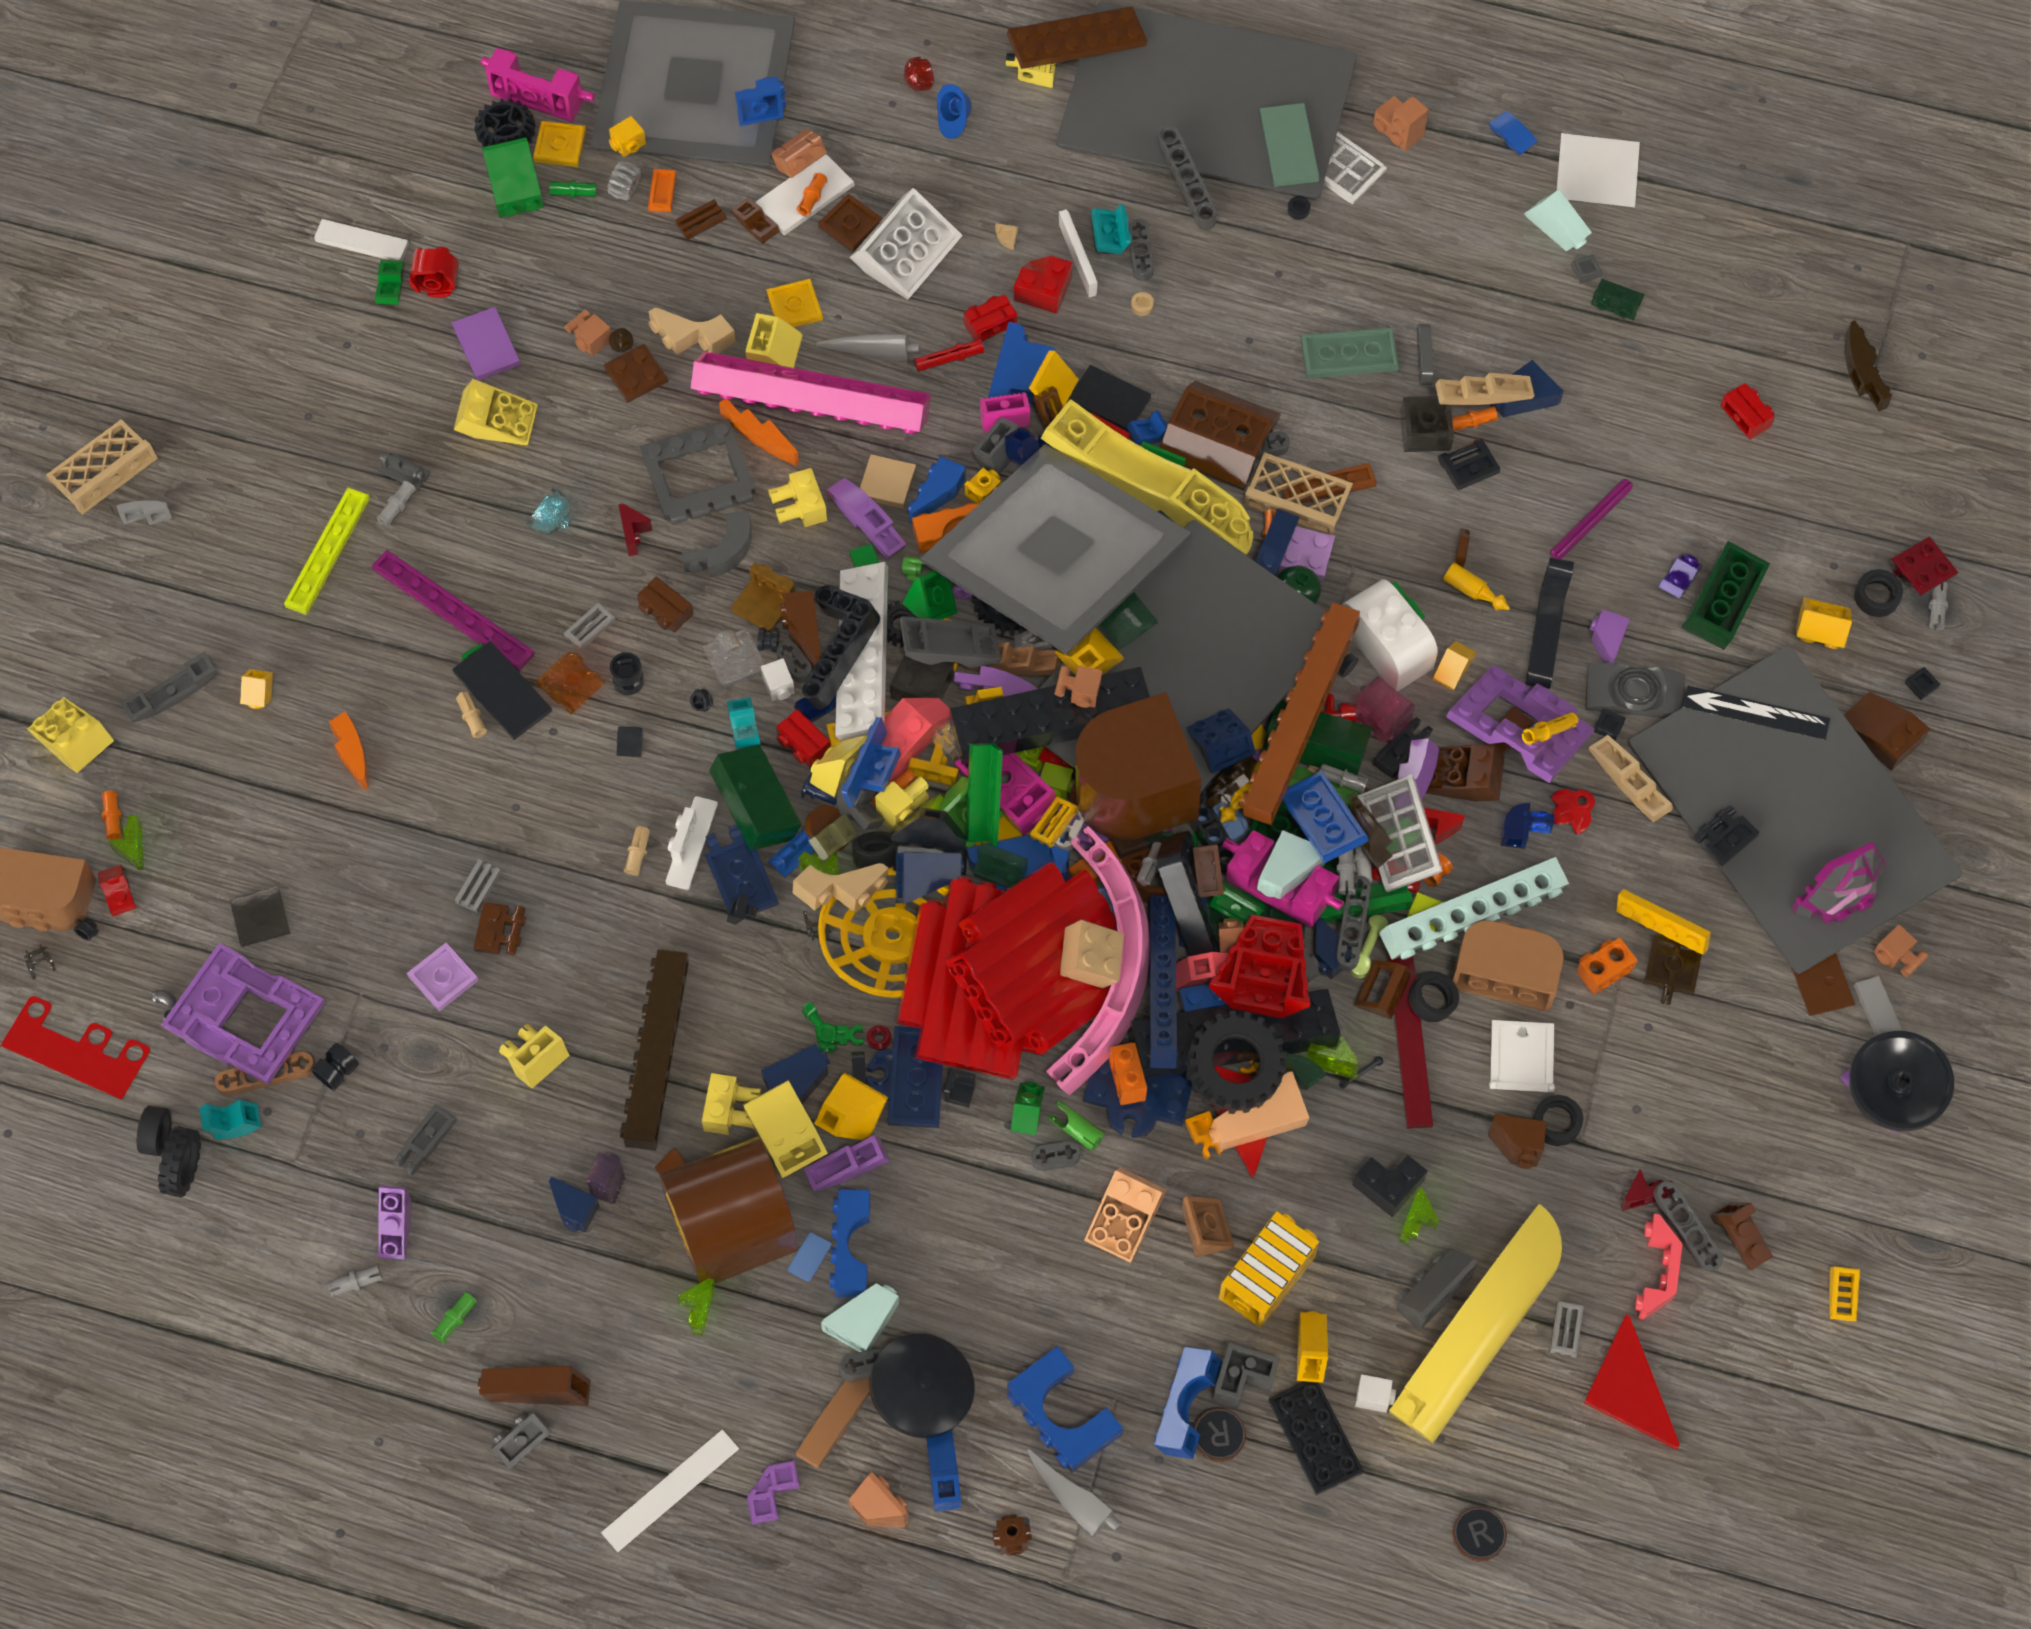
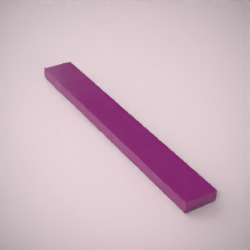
M386 550L371 566L372 570L478 644L482 643V645H485L491 641L517 671L520 672L535 655L532 649L389 550Z

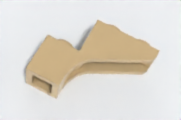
M653 308L649 311L650 321L648 324L655 334L659 333L666 348L672 349L676 355L697 342L704 351L708 350L717 354L736 343L734 329L721 314L709 321L694 322L659 308Z
M879 863L840 875H829L809 865L793 880V894L813 910H816L821 905H826L834 896L855 912L860 906L865 907L871 900L872 895L877 890L881 891L887 885L888 867Z

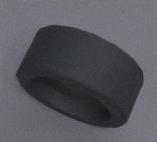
M1881 569L1870 570L1859 580L1854 598L1857 606L1864 613L1874 617H1884L1893 613L1898 607L1903 596V587L1901 581L1891 572ZM1872 583L1882 584L1892 592V600L1889 603L1874 602L1866 595L1865 588L1868 584Z
M875 831L865 833L853 841V861L860 869L879 863L884 864L889 869L893 867L894 846H899L896 841H891L892 834L888 832Z
M1428 972L1423 974L1410 987L1408 999L1413 1012L1420 1019L1427 1022H1440L1445 1020L1457 1008L1459 992L1455 983L1448 976L1440 972ZM1424 985H1432L1442 992L1446 1002V1006L1442 1010L1435 1009L1425 1002L1422 996V987Z
M1548 1096L1536 1108L1533 1119L1543 1121L1545 1112L1554 1107L1562 1108L1569 1112L1573 1119L1570 1131L1558 1134L1546 1128L1544 1141L1548 1145L1557 1147L1568 1145L1576 1139L1581 1131L1584 1119L1582 1109L1576 1101L1568 1096Z
M149 1105L144 1108L137 1129L136 1143L139 1153L153 1156L162 1155L171 1131V1113L169 1109Z

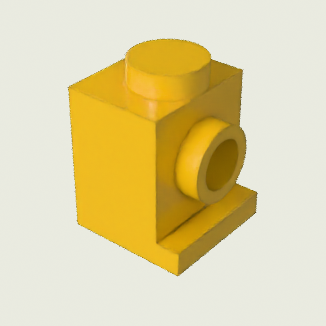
M982 468L970 481L965 483V496L975 504L981 503L993 492V488L1001 485L999 474L992 469L987 471L985 468Z

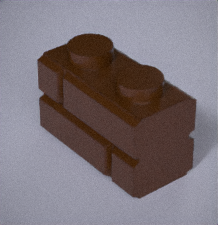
M654 577L648 583V586H645L637 595L638 607L641 612L647 616L650 614L654 616L657 624L664 630L669 628L672 632H676L683 626V623H686L693 616L692 604L658 577Z

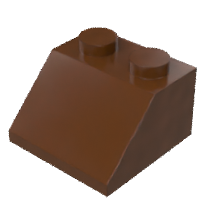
M1495 1114L1488 1131V1137L1511 1164H1517L1519 1168L1531 1169L1532 1167H1537L1544 1151L1546 1121Z

